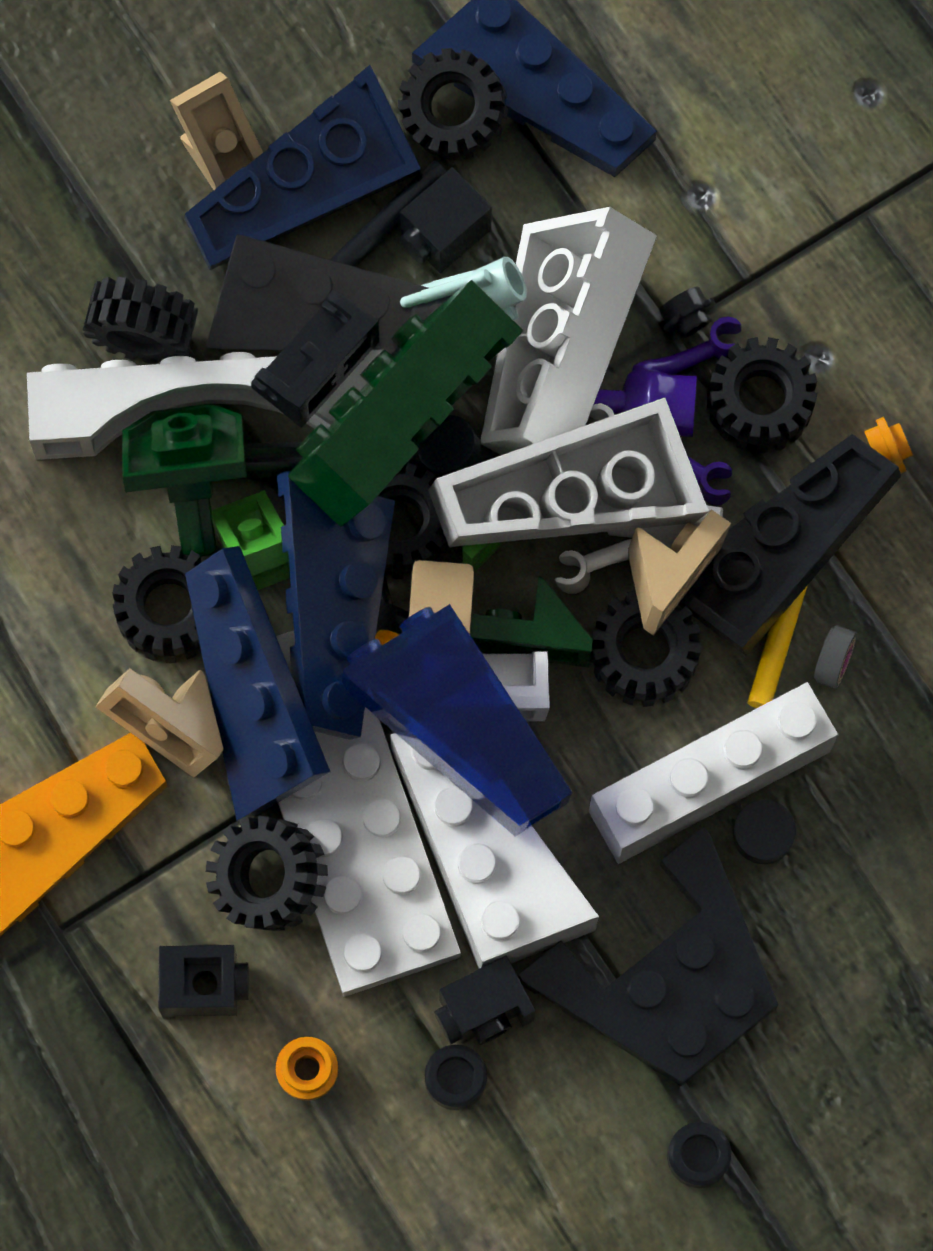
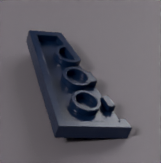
M369 65L337 94L330 96L315 108L311 115L269 145L265 152L246 167L238 170L187 211L184 219L209 270H212L229 262L237 234L268 243L273 242L419 174L421 167L371 65Z
M240 546L222 548L185 573L212 705L223 745L222 753L236 820L239 821L247 817L257 816L331 771Z

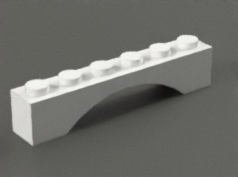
M372 350L306 424L314 429L323 424L328 429L336 420L328 413L329 410L351 387L354 386L360 391L367 382L360 374L383 350ZM232 352L224 354L220 357V360L196 362L192 357L172 356L161 360L160 364L136 365L135 362L129 360H111L103 363L101 368L77 369L70 364H51L43 367L41 372L27 373L29 440L36 460L96 456L112 441L122 435L123 429L151 411L212 403L242 404L282 413L251 388L254 376L262 367L266 369L277 356L255 358L251 353Z

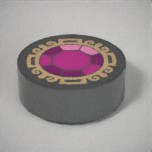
M837 625L835 628H831L816 665L814 678L817 683L838 689L850 663L857 640V632Z

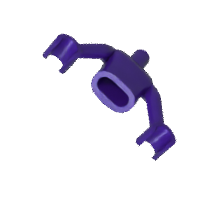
M722 317L714 322L711 327L710 338L704 343L667 357L636 363L632 368V372L627 375L622 391L599 389L594 404L602 403L610 407L614 414H620L666 398L679 435L693 437L697 376L673 374H677L714 356L718 359L722 355L727 357L729 348L735 345V343H722L718 337L722 334L740 333L741 323L733 317ZM688 456L704 500L715 506L726 503L731 497V492L726 489H713L709 486L708 482L713 478H730L732 476L731 467L723 462H712L705 467Z

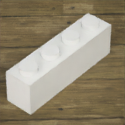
M806 682L593 794L589 813L616 862L620 864L830 753L838 733L809 683Z

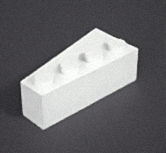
M611 207L523 225L516 265L523 276L527 297L524 301L514 305L518 318L513 321L524 331L509 347H505L497 355L480 440L482 445L504 455L586 426L655 243L656 234Z
M666 398L436 478L428 490L449 547L636 529L637 527L649 528L687 524L688 522L696 523L709 512Z
M449 713L390 734L392 756L478 969L506 955L512 964L548 950L560 941L566 943L596 931L598 914Z

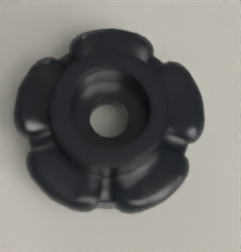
M698 286L673 297L659 309L666 323L663 326L664 331L667 333L678 331L681 338H686L699 332L712 322L708 312L715 305L714 299H706Z

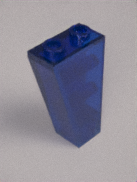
M450 604L436 613L431 607H426L416 612L400 625L402 634L383 645L379 639L371 640L347 657L350 665L343 669L342 683L347 691L515 837L568 804L573 792Z

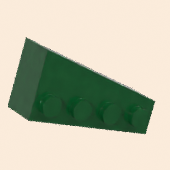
M470 280L424 320L415 313L391 338L398 345L395 351L390 354L386 349L383 350L360 374L367 382L360 391L354 386L351 387L329 410L328 413L336 419L327 429L323 424H320L298 446L296 451L303 459L291 471L288 477L331 519L342 527L373 502L419 450L417 445L423 442L440 426L454 410L452 405L472 385L477 384L492 367L488 361L505 347H509L524 330L473 280Z

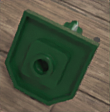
M212 403L151 411L122 430V477L125 493L167 487L169 503H174L180 547H182L183 554L189 556L190 552L194 551L202 557L216 551L217 546L210 498L213 495L212 481L247 477L242 415Z

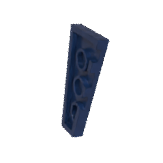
M471 0L412 52V63H415L417 66L425 62L422 56L430 52L435 56L442 54L441 49L452 48L454 52L461 53L463 49L472 52L477 58L481 57L496 73L502 86L505 88L507 95L505 105L508 108L507 117L523 126L527 122L551 136V142L613 177H616L656 140L657 130L517 0ZM454 83V87L474 97L472 90L468 86Z
M287 471L277 475L278 496L284 497L286 525L281 527L282 551L289 555L291 588L285 589L287 614H293L295 645L290 647L291 674L315 732L348 740L360 738L395 501L377 496L368 507L340 527L288 477L291 472Z

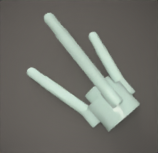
M503 257L476 270L423 284L421 286L428 287V289L401 298L400 304L403 308H409L454 295L470 280H473L512 320L518 318V314L514 305L526 299L527 290L517 265L509 257Z

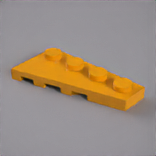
M132 733L121 737L0 804V937L17 921L21 922L39 905L38 902L64 878L67 880L84 864V859L106 839L110 840L168 787L165 778L145 743Z

